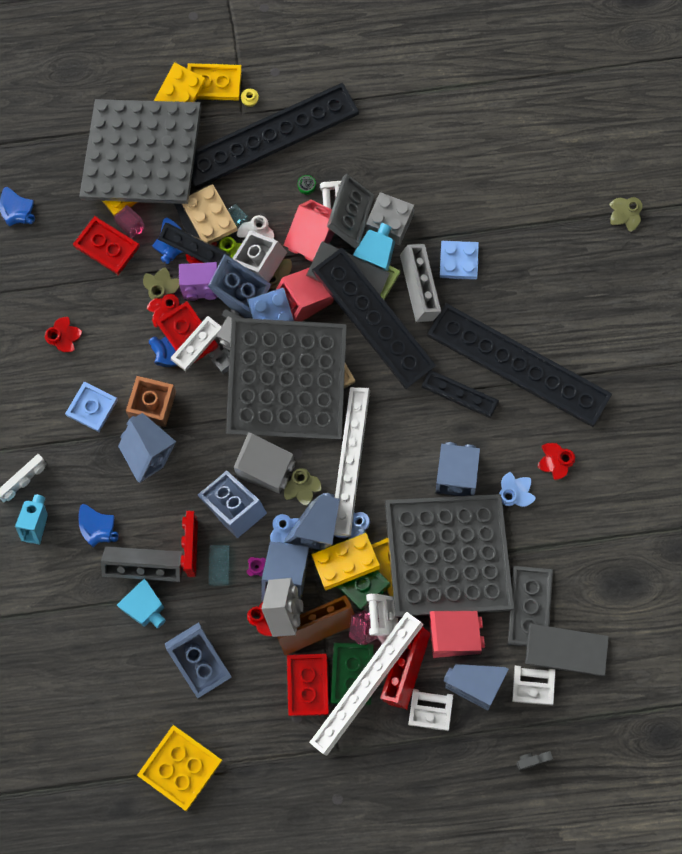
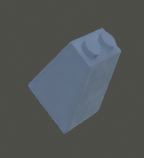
M144 413L136 417L132 416L128 420V426L122 433L118 446L139 483L164 468L176 443L173 438Z
M453 442L441 444L435 493L453 496H474L480 448H476L474 445L457 446Z
M323 493V495L321 494L311 501L285 538L284 543L302 545L319 551L331 546L340 499L335 498L333 494Z
M270 542L262 576L261 602L264 600L268 580L292 578L294 586L298 588V597L302 600L309 559V547L284 544L282 542Z
M455 664L454 668H449L445 675V688L489 710L509 669L506 667Z

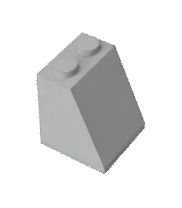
M248 432L234 465V470L237 478L280 494L281 489H285L288 478L286 477L288 472L293 471L296 461H294L292 453Z

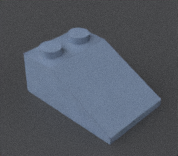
M226 254L223 256L208 285L231 310L239 312L244 318L252 317L247 299L267 293L271 286L269 282Z
M225 471L198 494V497L237 538L267 514L260 500L228 471Z
M199 622L165 643L166 650L197 699L231 678L229 671Z

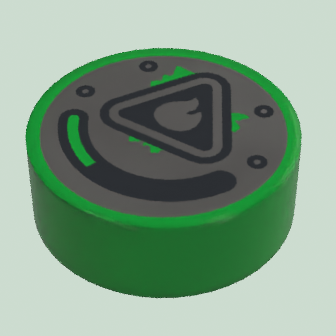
M304 175L299 178L297 183L298 190L302 194L307 195L315 191L316 182L312 176Z

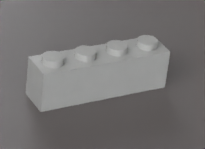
M425 244L407 245L400 254L415 321H433L440 314L441 309Z

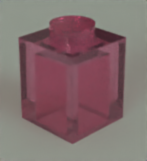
M128 205L114 216L116 224L130 238L139 235L145 227L142 218Z
M362 611L351 616L349 638L355 640L358 644L366 645L377 639V636L369 635V629L371 628L370 613Z

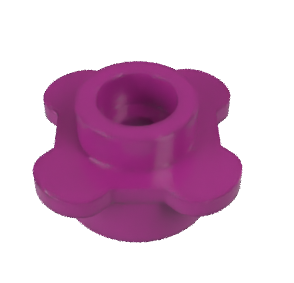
M250 557L248 559L249 569L247 574L249 576L259 575L262 577L266 559Z

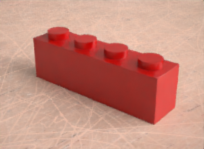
M424 627L419 630L388 672L380 697L388 705L403 709L408 708L431 635Z

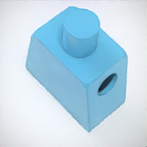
M381 223L378 232L368 230L353 256L388 271L395 241L388 237L392 227Z
M34 495L32 501H25L15 525L21 541L39 545L41 543L47 520V511L44 506L45 497L41 495Z
M145 579L117 604L124 613L144 627L151 622L156 628H159L166 621L159 614L164 609V606Z

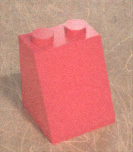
M313 200L300 204L284 246L288 247L289 251L296 254L300 253L305 256V259L313 261L321 242L329 244L334 235V232L327 227L332 209Z
M309 268L282 277L276 290L284 288L294 321L302 322L331 305L334 301L321 282L306 276Z
M430 611L429 623L433 658L481 654L482 648H485L484 636H480L479 628H483L482 617L478 616L477 611Z

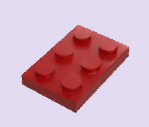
M96 216L92 218L73 243L76 249L117 275L121 273L140 247L139 243Z
M188 301L156 320V324L175 351L180 348L202 323ZM215 340L211 342L196 361L218 348Z
M186 511V517L182 518V528L185 529V536H182L181 540L182 548H184V555H181V567H183V571L186 572L188 577H196L198 518L194 511Z
M327 654L287 655L288 716L329 715Z

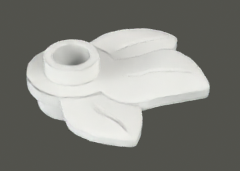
M261 215L253 217L250 222H244L237 231V237L246 238L251 230L274 239V233L268 227V220ZM261 223L263 226L257 227L256 224Z

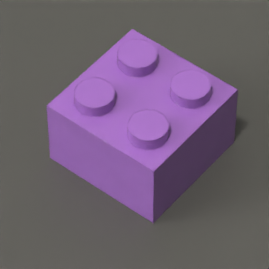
M217 262L179 264V286L184 299L189 301H195L198 298L213 300L218 297L208 287L218 267Z

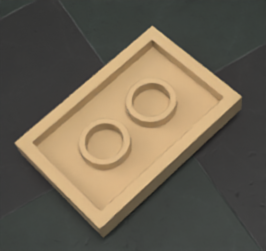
M213 184L190 195L188 204H182L200 239L210 244L238 231Z

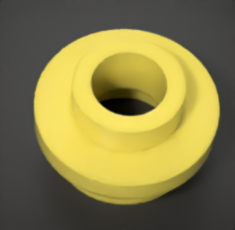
M246 89L241 94V101L246 106H254L259 100V95L254 89Z

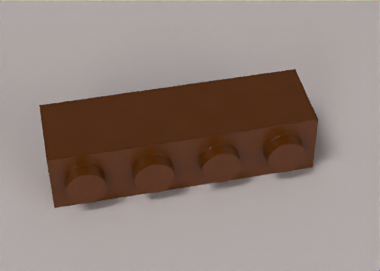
M345 595L301 614L300 626L297 627L296 635L277 636L284 655H288L358 624L353 608Z

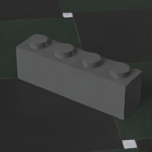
M105 547L101 559L102 577L180 582L183 567H181V555H183V552Z

